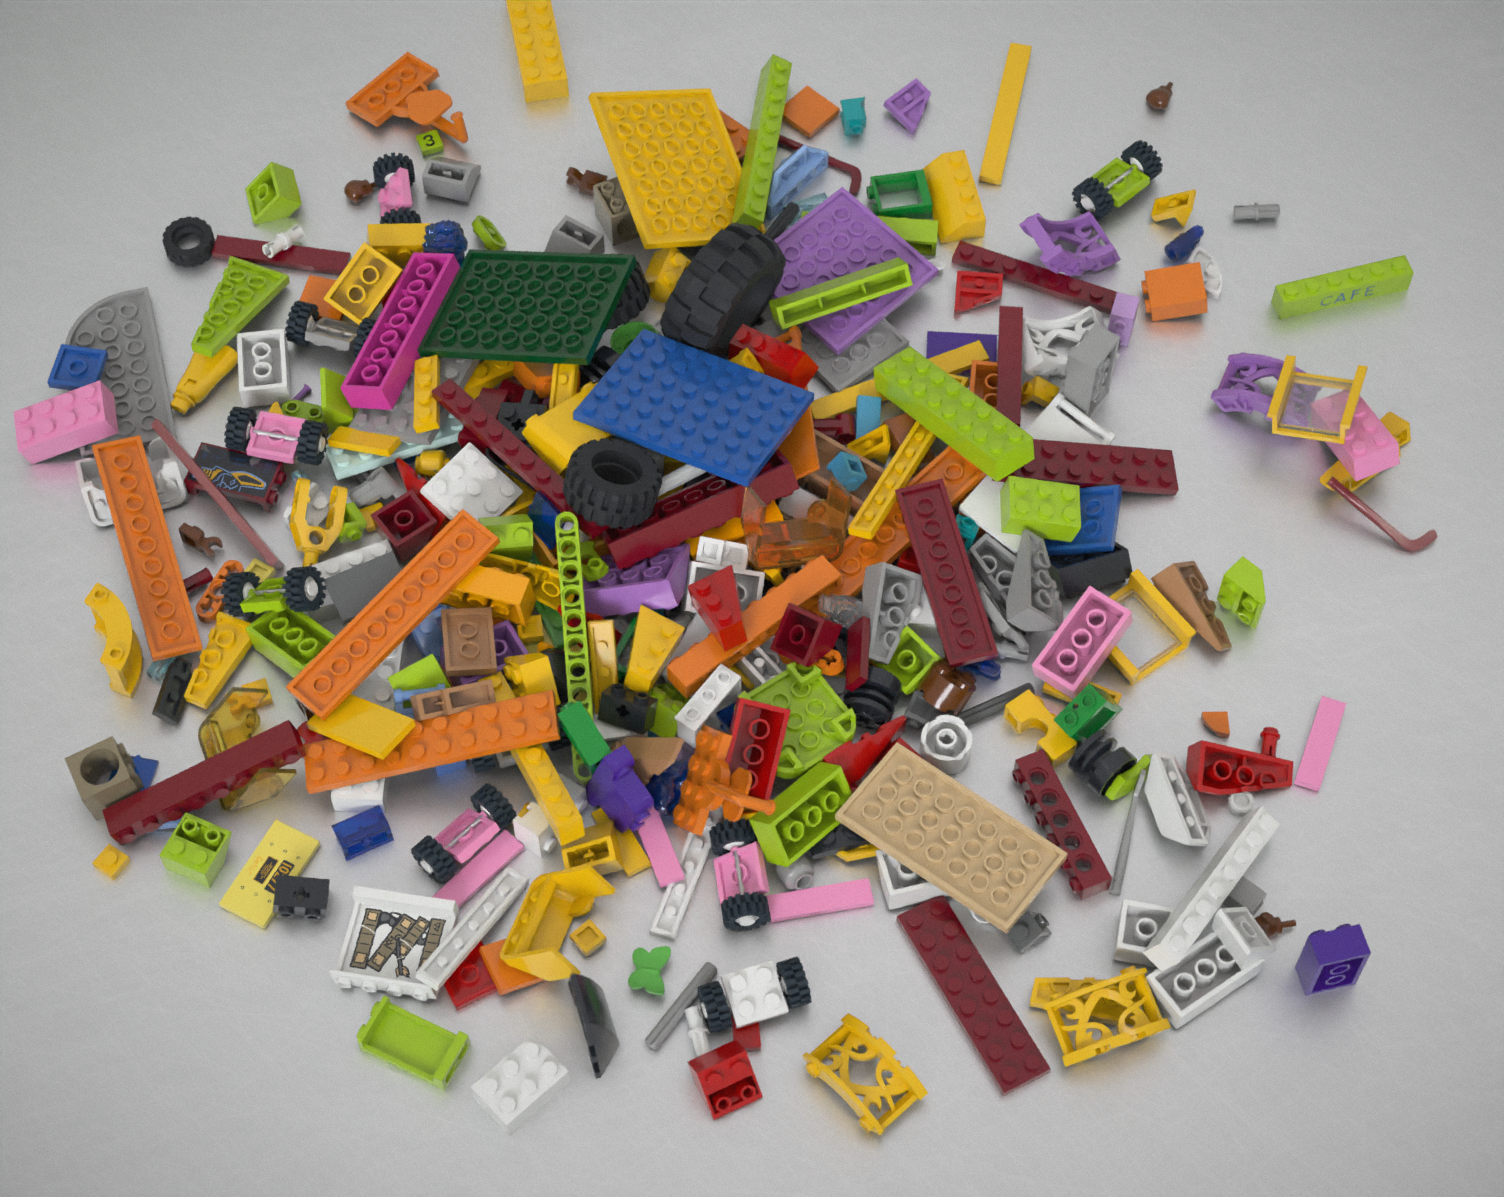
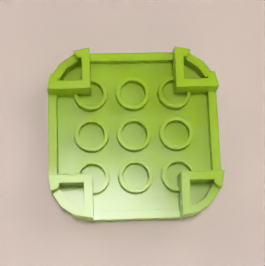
M796 662L787 664L786 670L749 693H746L744 690L738 696V698L791 710L775 775L777 777L795 779L804 775L820 761L823 762L824 756L848 741L852 742L855 737L856 715L853 709L847 708L822 677V670L816 665L805 667L801 664H796Z

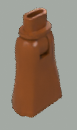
M907 413L885 420L879 426L881 427L884 424L888 426L890 448L894 453L897 452L916 422ZM932 446L913 473L912 478L936 458Z

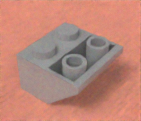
M439 156L430 158L422 174L424 193L468 202L481 170V165Z
M566 215L553 229L544 252L604 254V235Z

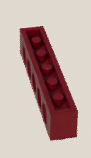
M1042 749L1016 759L1012 776L1015 783L1021 785L1026 804L1032 806L1037 825L1040 828L1043 827L1048 841L1068 853L1067 859L1060 868L1062 871L1066 870L1072 891L1078 893L1080 899L1083 900L1110 889L1112 877L1044 750ZM1032 780H1039L1042 784H1034ZM1044 801H1050V802H1052L1054 805H1052V806H1047V805H1045L1043 802H1044ZM1054 823H1063L1065 827H1057ZM1066 844H1073L1077 848L1069 849L1066 847ZM1077 866H1085L1088 870L1081 871Z

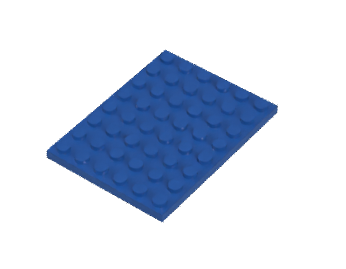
M643 329L573 411V419L737 484L749 487L814 401V393Z

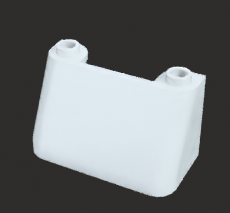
M158 437L149 443L148 452L150 458H147L161 508L166 509L181 504L185 500L186 490L175 454L161 437ZM95 458L75 461L80 489L92 522L98 526L113 524Z

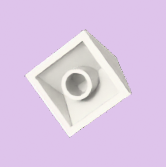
M1247 907L1220 908L1216 912L1211 927L1241 970L1277 950Z

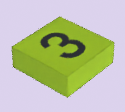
M437 129L415 135L423 157L444 151V146Z

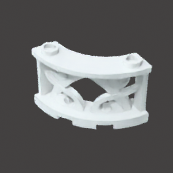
M1088 306L1073 315L1055 320H1036L1025 317L1023 319L1022 353L1026 360V364L1023 365L1025 372L1031 376H1039L1048 379L1050 375H1059L1060 379L1066 378L1065 368L1069 363V359L1058 351L1047 348L1048 345L1055 338L1061 337L1078 343L1077 347L1083 333L1086 330L1090 331L1093 323L1107 329L1102 313ZM1117 351L1116 359L1120 357L1118 351Z

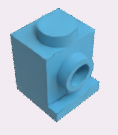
M840 451L826 466L828 471L833 472L835 482L850 492L857 490L867 479L859 456Z

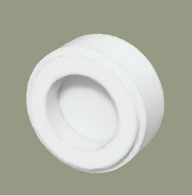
M1250 792L1230 794L1227 802L1228 808L1234 815L1244 816L1252 811L1254 797Z

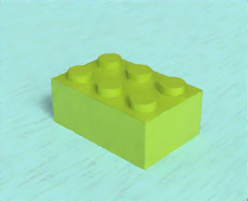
M1008 476L1000 490L1001 533L1022 535L1023 530L1027 529L1040 538L1072 542L1081 529L1079 485Z

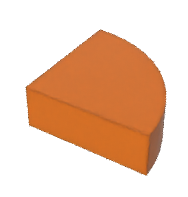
M1227 711L1202 712L1201 719L1206 727L1215 732L1219 737L1229 738L1230 730Z

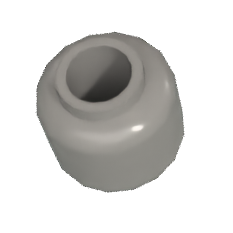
M803 854L788 867L776 865V873L788 889L802 890L811 884L814 868Z

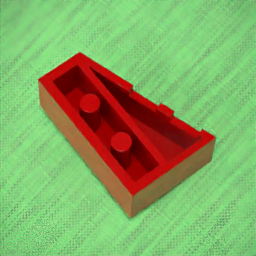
M732 565L687 586L693 607L725 652L748 641L738 584Z

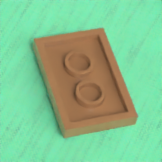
M491 607L441 609L446 677L497 674Z

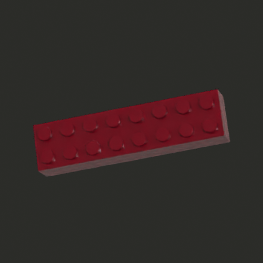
M777 449L749 487L713 475L657 500L651 516L642 523L624 529L622 526L617 529L609 527L601 533V537L618 569L630 568L637 561L644 558H652L666 548L677 547L682 541L699 537L704 531L713 527H721L727 521L735 517H743L757 507L768 506L771 501L777 498L788 497L795 490L800 489L790 462Z

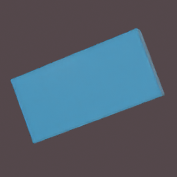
M863 395L856 397V439L879 428L881 397Z

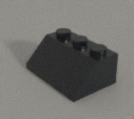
M1115 542L1114 551L1049 557L1051 566L1048 568L1050 578L1056 582V591L1066 598L1078 597L1080 592L1086 591L1089 586L1096 590H1101L1107 584H1122L1126 582V579L1132 573L1129 551L1117 542Z

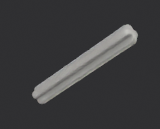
M706 962L645 1038L647 1046L653 1050L659 1048L685 1015V1010L691 1007L698 998L697 987L710 983L718 972L715 965L710 962Z

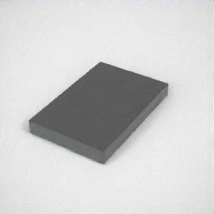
M393 551L324 579V584L343 625L351 622L401 571Z

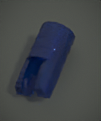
M1194 226L1164 247L1166 256L1171 261L1178 262L1195 249V246L1200 242V237L1203 236V226Z
M991 659L959 666L977 676L981 675L993 681L1001 679V666Z

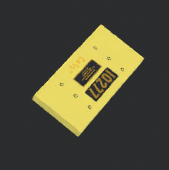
M275 820L219 902L220 907L265 930L275 915L272 911L276 876L300 877L320 847V841Z

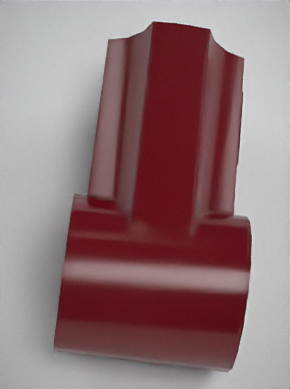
M842 413L831 419H813L814 429L842 445H847L856 439L855 417L851 414Z

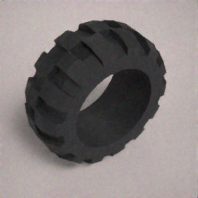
M732 223L725 230L721 229L697 253L670 294L660 321L661 331L664 336L724 358L729 352V342L741 325L744 324L751 328L754 326L768 306L782 279L786 258L778 244L751 225Z

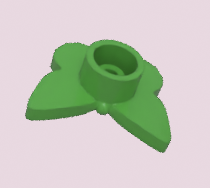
M668 946L656 947L650 953L644 948L638 947L632 954V961L636 971L632 972L628 978L629 987L634 990L644 987L648 993L663 996L665 988L659 974H661V969L670 959L671 948Z

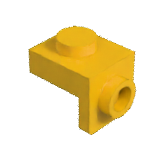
M1036 376L1023 384L1021 388V404L1026 405L1032 400L1046 408L1059 393L1060 388Z

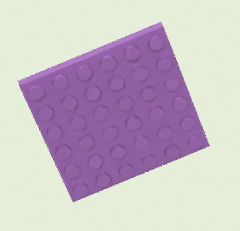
M841 187L773 240L778 244L786 258V265L783 269L784 273L774 292V299L897 257L908 263L912 286L802 323L836 355L842 353L935 278L939 270L844 187Z

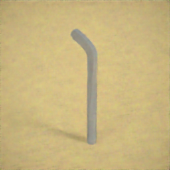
M1143 769L1140 770L1135 784L1110 890V893L1113 895L1121 894L1137 800L1146 775V770Z

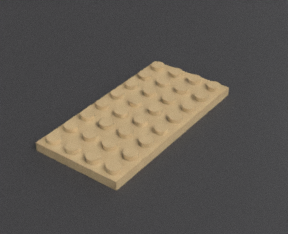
M896 742L835 814L837 821L1006 934L1060 868L1068 855L1061 848L898 742Z

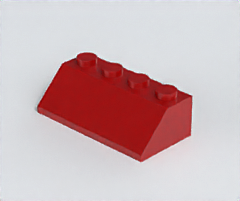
M744 324L741 325L729 342L728 360L737 356L740 351L748 348L762 367L765 375L802 389L807 386L819 369L818 365L806 352Z
M737 698L729 730L732 739L725 761L729 765L730 776L739 767L751 772L752 783L748 796L769 800L791 710L744 698Z

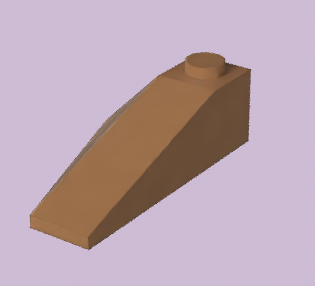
M1195 561L1173 563L1151 578L1155 588L1190 626L1218 652L1232 648L1223 622L1214 615V610L1217 607L1215 602L1207 597L1205 591L1209 587Z
M626 737L615 741L610 749L613 752L623 745L627 747L634 759L633 770L645 786L649 783L654 773L659 775L675 762L685 740L677 737Z

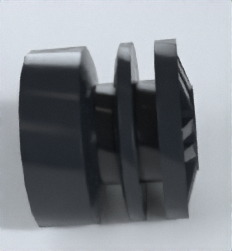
M600 346L595 351L589 365H579L581 372L580 389L589 382L593 384L598 383L620 355L608 346Z
M868 666V680L853 692L850 690L846 691L843 696V703L848 709L852 708L856 715V726L868 730H877L881 725L892 721L895 705L898 703L902 691V683L892 673L881 668Z
M1105 729L1095 732L1084 741L1073 754L1068 764V768L1077 773L1081 780L1090 777L1087 785L1100 798L1106 797L1105 792L1119 774L1128 771L1137 763L1136 757L1125 747L1116 749L1118 741L1114 737L1110 738L1111 735Z

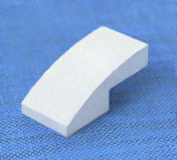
M700 536L696 561L723 566L732 565L733 568L747 570L751 545Z

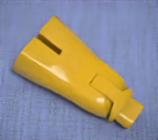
M227 345L213 358L194 352L187 369L178 382L176 392L173 394L174 399L170 403L171 408L185 414L189 408L196 406L195 403L199 404L216 384L238 364V353Z

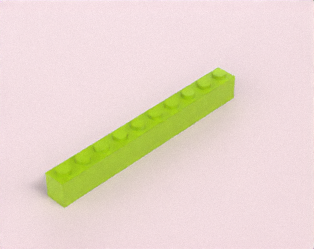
M772 54L760 72L732 223L751 225L757 229L764 222L792 67L791 62Z

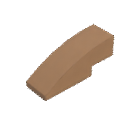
M492 679L410 696L414 719L417 721L463 712L468 708L496 702Z

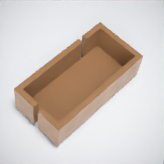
M814 429L820 469L797 479V482L802 487L807 484V490L855 517L885 469ZM840 451L859 456L867 475V479L855 491L850 492L845 487L839 486L835 482L833 472L828 471L826 468Z

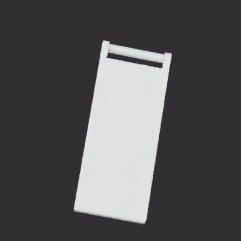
M1060 392L1026 430L1033 439L1110 445L1116 437L1115 433L1112 431L1108 432L1064 399L1065 396ZM1058 406L1103 439V441L1097 440L1056 408ZM986 475L959 506L958 510L973 519L978 526L1012 552L1017 553L1022 535L1001 533L1000 490L1005 482L992 481V478Z

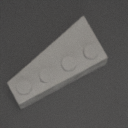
M985 533L969 549L970 563L996 599L1006 609V599L1016 557ZM1054 589L1056 600L1059 601V592ZM1021 630L1026 637L1033 632Z

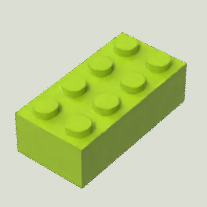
M289 606L280 612H275L274 610L267 611L245 628L254 648L293 678L336 637L303 612L290 610Z
M820 761L773 799L776 809L772 815H766L764 812L758 811L749 819L767 862L784 867L790 866L840 824L835 819V814L852 795L841 766Z

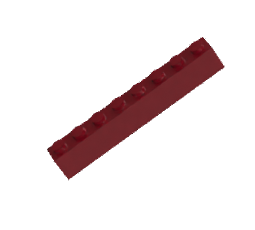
M287 720L103 809L102 812L110 836L120 845L131 843L148 832L156 831L164 823L180 819L186 812L189 813L193 810L201 809L218 798L226 797L236 789L246 787L263 776L271 775L288 764L296 763L300 758L307 756L298 730Z

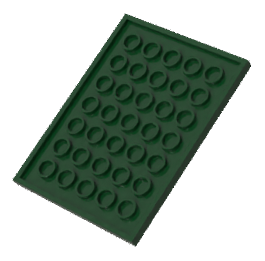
M469 249L417 351L420 357L438 355L439 358L589 365L636 266L635 255Z

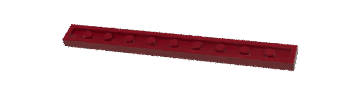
M451 378L432 390V397L554 507L561 513H573L577 517L579 529L591 540L610 527L607 525L603 527L598 526L596 522H588L581 514H576L573 511V506H569L563 494L564 479Z

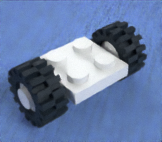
M794 957L777 962V974L771 960L721 975L726 997L719 981L698 986L697 991L700 1005L710 1033L732 1027L728 1008L731 1009L736 1028H741L788 1013L787 1005L789 1009L811 1003L810 988L808 987V980L806 979L800 959Z

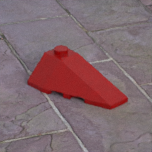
M398 457L395 459L405 493L412 489L438 522L437 527L427 541L428 543L451 520L420 493L422 487L428 483L427 480L423 477L419 479L415 470Z

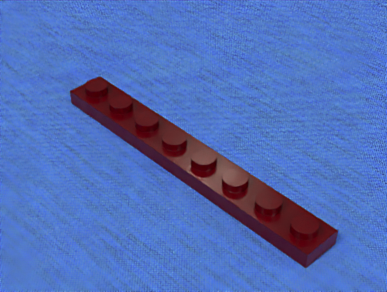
M961 240L952 256L951 263L978 272L1001 273L1005 281L1084 307L1091 306L1109 315L1111 314L1117 294L1116 291L1061 273L1056 274L1049 269Z

